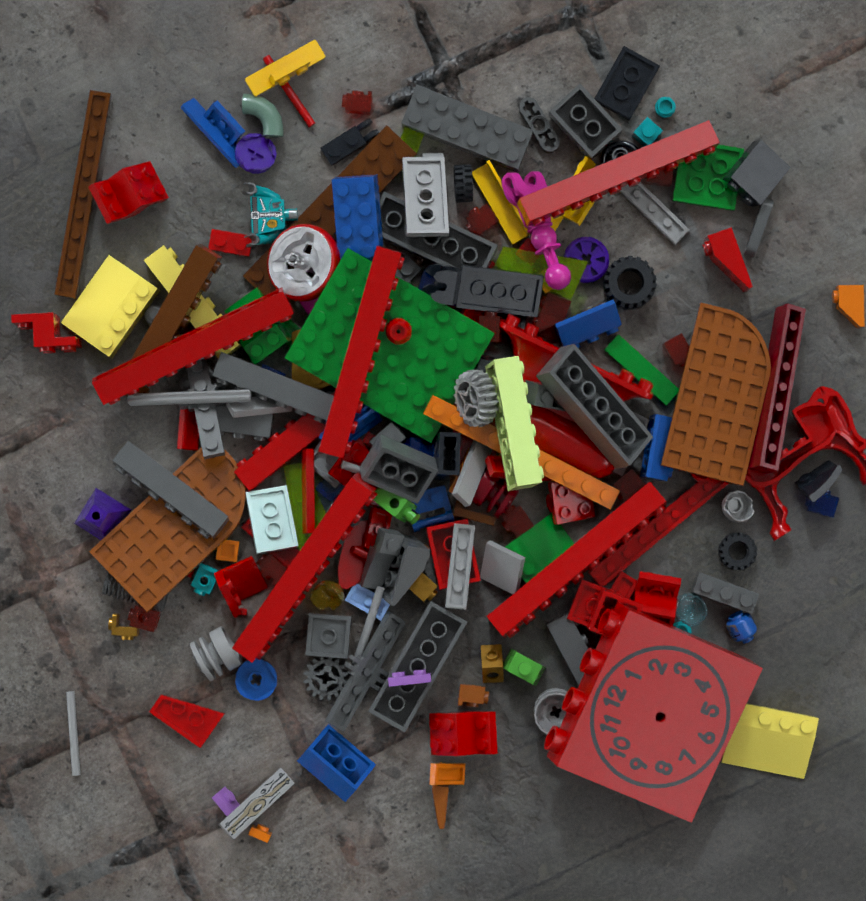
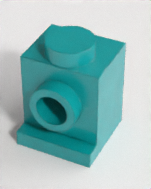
M200 563L191 584L194 587L193 592L205 596L206 593L211 594L217 583L214 573L219 570ZM204 576L208 578L206 585L201 583V578Z

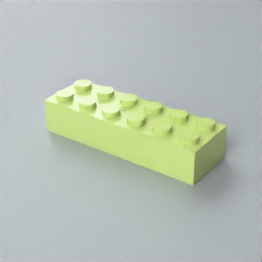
M519 356L494 359L485 366L489 378L493 380L492 384L496 385L495 391L498 393L497 400L499 402L497 403L498 411H496L495 424L508 491L531 488L542 483L544 473L542 466H539L538 463L540 451L538 445H535L536 429L534 424H531L530 419L532 408L531 404L527 403L526 398L528 386L526 382H523L524 365L519 360Z

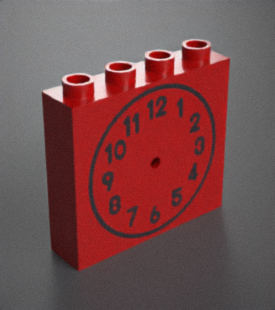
M617 602L614 610H605L600 618L598 632L602 634L596 649L589 648L583 655L580 671L584 673L578 689L571 687L567 691L562 703V710L567 713L560 727L553 726L549 730L545 739L544 749L549 751L547 757L557 767L692 823L763 668L750 659Z

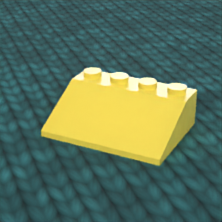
M108 255L61 323L101 352L113 358L160 290Z
M747 703L725 749L721 763L804 779L815 741L819 718Z

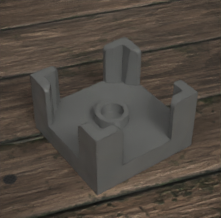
M309 613L306 655L348 659L352 616Z

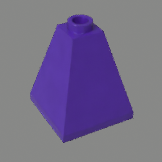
M96 488L74 524L102 540L130 514L131 509Z

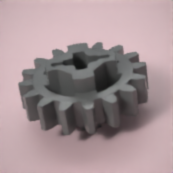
M320 657V661L314 658V665L307 664L310 670L304 671L303 674L308 676V679H305L303 683H309L310 686L306 690L312 689L314 691L313 697L317 694L320 695V700H323L324 696L331 700L332 694L339 697L338 690L342 691L344 688L342 685L347 682L344 677L349 675L348 672H343L342 670L345 668L344 664L341 666L338 664L339 658L335 662L332 661V657H328V660L325 657ZM325 664L324 669L320 672L314 671L318 665ZM333 666H335V667L337 668V670L339 671L340 676H336V675L333 673V671H332V667H333ZM325 672H328L329 677H332V680H328L327 683H323V679L319 677L324 675ZM312 679L318 681L320 684L319 689L314 686ZM338 684L334 690L327 692L328 686Z

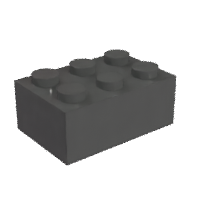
M581 84L575 87L548 114L585 156L590 157V159H594L623 130Z
M380 434L362 462L360 472L363 481L418 504L438 472L436 458Z

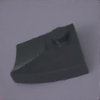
M828 460L810 473L803 474L794 483L799 491L810 501L814 502L834 484L842 468L840 464H834Z

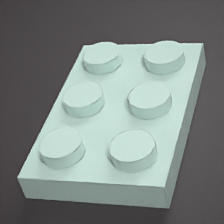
M287 485L245 492L256 554L298 548Z

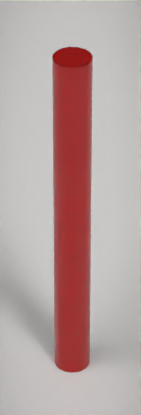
M270 55L263 58L267 66L274 62ZM287 82L281 85L307 126L310 128L315 125V121L290 84Z

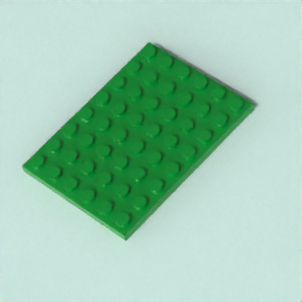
M347 248L285 356V359L335 388L338 384L372 261L350 248ZM395 275V278H398L396 290H391L389 298L393 299L390 311H385L383 319L387 320L384 332L379 331L377 339L381 340L378 353L373 352L371 360L375 361L372 373H367L366 380L369 381L366 393L361 394L360 401H363V404L431 443L442 423L423 414L432 395L453 405L456 401L453 396L455 394L454 386H456V380L459 379V375L463 374V372L475 368L495 333L450 306L437 303L429 294ZM395 318H403L412 327L411 338L401 345L390 342L386 337V326Z

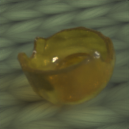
M323 580L315 585L310 593V599L320 610H324L327 607L335 610L343 603L344 592L338 583Z

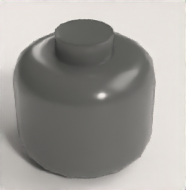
M152 305L146 308L144 319L149 325H151L161 307Z

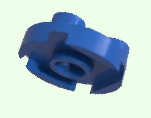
M256 659L253 663L249 660L244 662L236 673L235 684L237 690L243 697L250 700L260 701L266 699L274 692L277 686L275 668L263 659ZM253 674L261 675L260 685L251 683Z

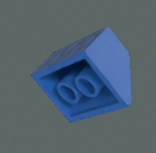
M613 299L558 322L553 328L561 347L575 344L577 348H580L579 344L587 341L590 344L599 340V335L607 333V336L618 332V327L622 323Z
M659 414L649 416L650 421L647 430L653 438L644 448L640 478L664 482L671 478L673 469L660 466L671 424V417Z
M329 724L297 760L298 763L344 802L356 791L376 766L374 762Z

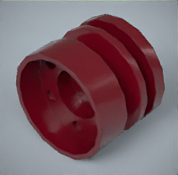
M487 469L479 482L472 502L480 506L486 500L490 503L486 511L489 513L495 505L498 509L493 516L498 519L501 514L508 510L518 495L519 490L508 491L506 479L503 481L500 478L490 477Z

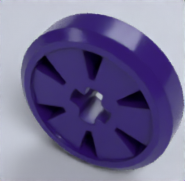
M580 237L572 241L566 248L563 256V265L568 267L573 280L580 283H592L599 280L607 271L609 254L604 244L592 237ZM582 255H585V257L589 255L591 257L590 265L587 263L583 265L581 263L583 260Z

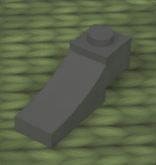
M378 529L375 544L369 547L359 585L376 589L377 586L382 587L392 561L396 556H399L404 535L397 530Z

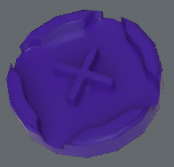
M250 133L243 136L237 143L234 151L235 159L239 166L253 174L268 171L273 166L277 156L276 147L273 142L258 133Z

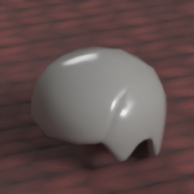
M735 490L729 492L722 500L723 514L730 521L737 523L747 521L755 512L752 507L753 500L743 491Z

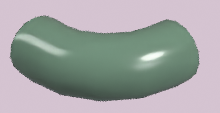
M243 94L242 113L256 116L261 121L263 136L283 137L282 117L275 105L262 96L255 97L253 94Z

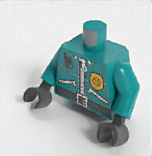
M252 182L243 183V185L249 186V192L242 191L243 195H254L250 196L252 233L244 237L250 238L252 243L247 244L246 247L271 244L286 230V221L298 220L297 208L285 209L284 199H281L279 194L268 188L255 186Z

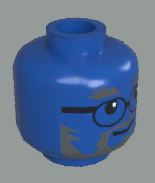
M737 611L728 617L726 628L733 641L748 643L754 639L753 635L757 631V626L749 613Z

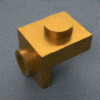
M115 613L112 618H109L108 630H112L111 635H121L122 640H133L134 636H139L140 627L119 626V614Z

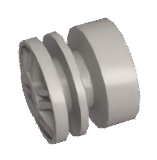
M222 626L209 632L211 643H208L204 637L199 638L202 648L196 641L190 643L193 658L198 668L206 675L210 682L216 679L213 669L219 676L223 675L222 664L229 670L243 664L239 653L232 649L234 644Z
M547 689L535 701V722L545 734H548L553 726L560 727L567 713L562 710L563 699L567 693L564 689ZM553 706H556L557 709L561 708L559 710V715H555V713H550L553 711Z

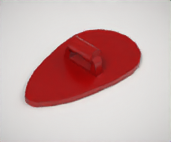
M368 520L354 524L352 526L354 529L344 541L338 564V582L342 589L353 587L361 580L369 551L362 548Z

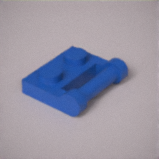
M445 485L426 490L418 504L413 502L417 505L415 511L419 514L442 507L445 508L446 512L412 524L414 532L420 531L421 528L446 521L448 523L454 522Z

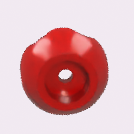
M395 318L386 326L387 339L396 345L406 343L412 336V327L403 318Z

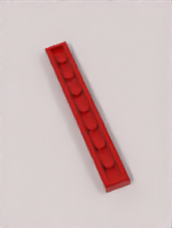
M710 479L705 483L697 482L666 507L659 517H654L649 521L647 527L642 531L638 530L630 541L625 545L621 544L613 555L609 558H604L595 570L588 572L598 585L604 587L729 483Z

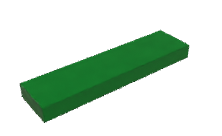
M619 334L604 349L624 369L633 373L635 379L640 381L641 378L652 382L654 386L651 392L665 406L678 393L679 388Z

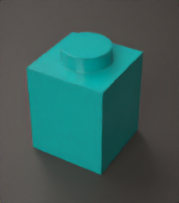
M647 117L633 132L632 137L645 147L654 143L663 130Z

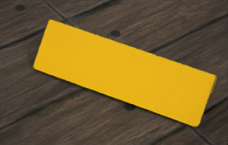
M488 160L485 165L472 171V176L510 243L514 245L528 237L531 233L527 232L528 229L524 226L516 206L506 199L501 179L490 160Z

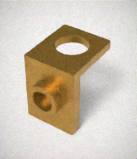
M481 645L483 683L504 682L502 645ZM492 672L499 674L497 677L494 678L487 676L489 673Z

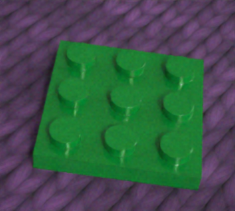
M718 144L714 153L704 156V154L696 156L697 159L688 164L685 161L678 164L672 202L734 211L737 192L731 191L723 178L743 155L744 148Z

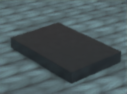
M623 46L594 99L601 106L630 121L660 65Z

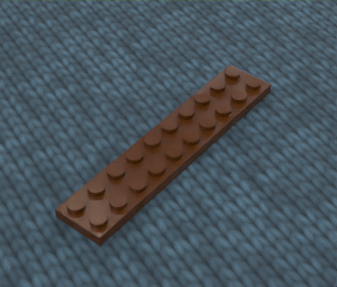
M386 125L338 177L378 174L380 194L402 171V158L415 157L417 153ZM332 183L290 227L298 224L316 225L326 230L334 240L337 239ZM312 245L307 246L305 253H311ZM270 248L243 275L255 288L258 287L263 295L276 290L269 279L267 271V258ZM287 264V265H288V269H294V268H295L294 266H291V265Z

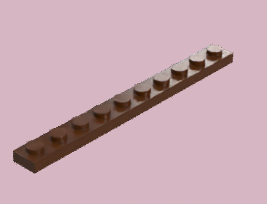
M90 90L54 294L56 296L74 299L77 297L94 199L88 187L97 182L111 93Z

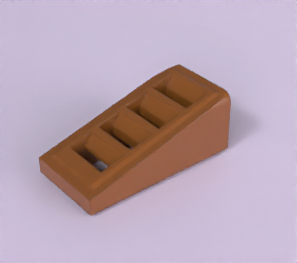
M432 785L439 829H444L449 786Z

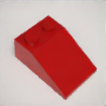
M732 227L708 235L702 245L705 256H709L710 260L743 292L749 291L753 286Z

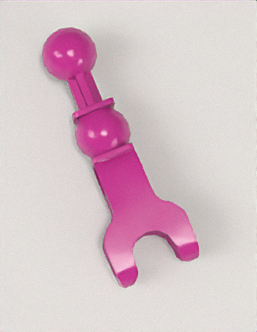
M531 171L525 176L524 181L518 173H506L501 181L506 199L518 209L523 224L528 229L527 232L532 233L531 243L537 249L535 255H544L548 269L545 272V282L549 287L556 290L566 288L571 281V272L567 266L559 264L554 251L561 244L556 243L557 234L550 227L553 225L551 217L545 219L546 222L534 227L532 224L527 227L517 206L519 198L547 187L542 173Z

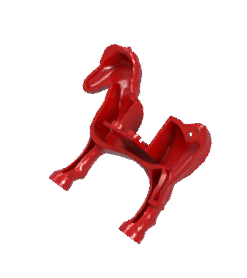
M820 386L813 392L808 402L792 410V415L805 437L792 445V450L789 451L787 448L782 450L778 471L766 474L747 469L745 480L759 492L772 515L773 523L770 535L773 541L791 531L790 526L786 523L789 511L778 497L777 485L809 455L827 449H834L845 454L858 467L861 484L863 486L866 485V454L863 452L866 449V439L857 433L851 411L839 392L832 388ZM822 399L824 403L817 402V400ZM692 474L694 480L705 483L711 479Z

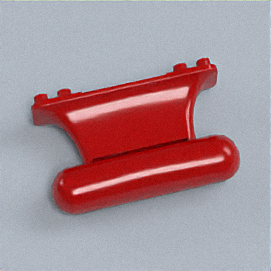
M508 314L506 320L501 319L499 326L509 335L513 345L514 356H519V360L523 362V382L529 380L541 383L536 375L558 351L559 347L537 336L539 332L537 326L527 323L525 329L518 327L520 318ZM592 364L623 402L632 398L652 399L654 395L651 392L654 386L652 382L641 378L639 383L636 384L632 382L635 377L634 374L623 368L620 374L617 375ZM531 404L532 415L530 419L531 424H534L536 429L534 441L541 451L594 478L606 477L615 470L614 466L566 411ZM494 418V419H493V422H491V423H489V424H491V425H493V426L496 427L495 418Z

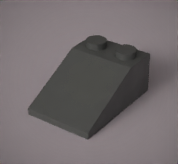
M402 534L404 539L399 556H396L392 561L382 585L385 588L382 598L391 606H395L424 571L426 563L430 558V549L411 535Z

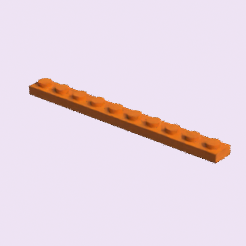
M432 395L423 412L424 415L501 453L495 426L487 424L483 427H470L464 423L463 417H460V412L457 411L456 406ZM539 449L540 457L538 458V463L543 468L544 476L611 510L620 492L618 489Z

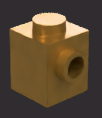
M423 572L409 588L423 602L426 599L431 601L438 593L435 590L437 585Z

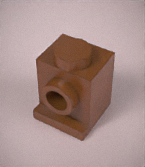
M460 683L458 705L462 706V702H466V706L470 707L488 704L489 691H485V686Z

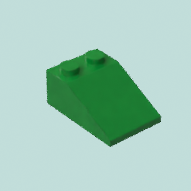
M257 287L224 312L227 314L264 295ZM280 321L272 324L273 327L267 331L261 332L259 330L253 333L254 336L248 340H239L254 364L263 361L292 340V335Z
M551 513L506 545L505 548L525 557L521 578L527 583L569 549L574 542L561 524H554Z

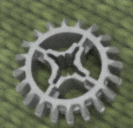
M473 369L463 372V374L459 375V379L456 380V386H454L455 394L453 396L456 399L457 411L460 412V417H463L464 423L470 427H483L493 422L497 415L496 411H498L497 403L499 401L497 400L498 393L495 391L496 385L492 384V378H489L488 373H484L483 370Z

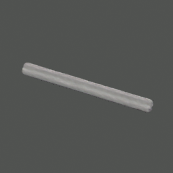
M248 389L135 393L127 397V402L130 406L250 402L252 395Z

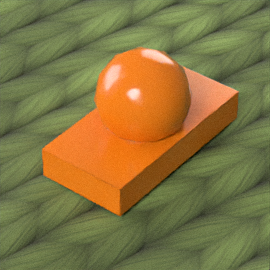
M431 763L429 785H464L466 764Z

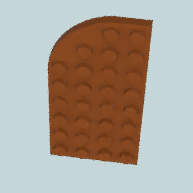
M705 303L699 304L660 466L743 486L770 377L771 363L763 337L757 328L739 313Z
M201 447L173 473L174 476L229 516V521L214 540L211 537L206 539L197 532L199 528L195 525L189 526L181 520L182 516L179 513L175 512L173 514L164 507L166 503L158 499L156 501L148 496L89 551L147 613L235 531L242 518L246 500L245 485L234 473L238 468L237 463L225 449V455L204 459Z

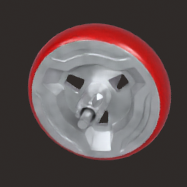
M312 224L292 226L284 230L271 245L267 258L269 279L276 290L283 287L287 298L300 302L315 300L320 297L341 260L340 252L334 238L321 227ZM308 245H312L310 254L305 253ZM287 264H289V265H291V266H294L295 268H294V269H288V265H287ZM307 272L315 273V275L311 278Z

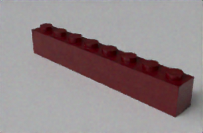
M788 303L775 308L768 349L771 363L770 377L748 469L766 474L779 470L806 312L805 308Z

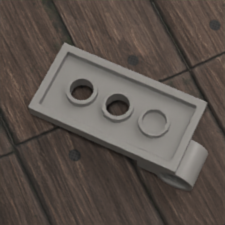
M422 153L421 157H403L406 237L449 236L445 159L443 153ZM428 193L431 199L423 200L420 198V194ZM423 212H429L432 215V218L428 220L422 218L421 214Z

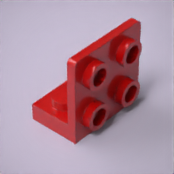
M252 556L214 573L219 589L234 617L242 614L239 607L242 605V599L267 588V584Z

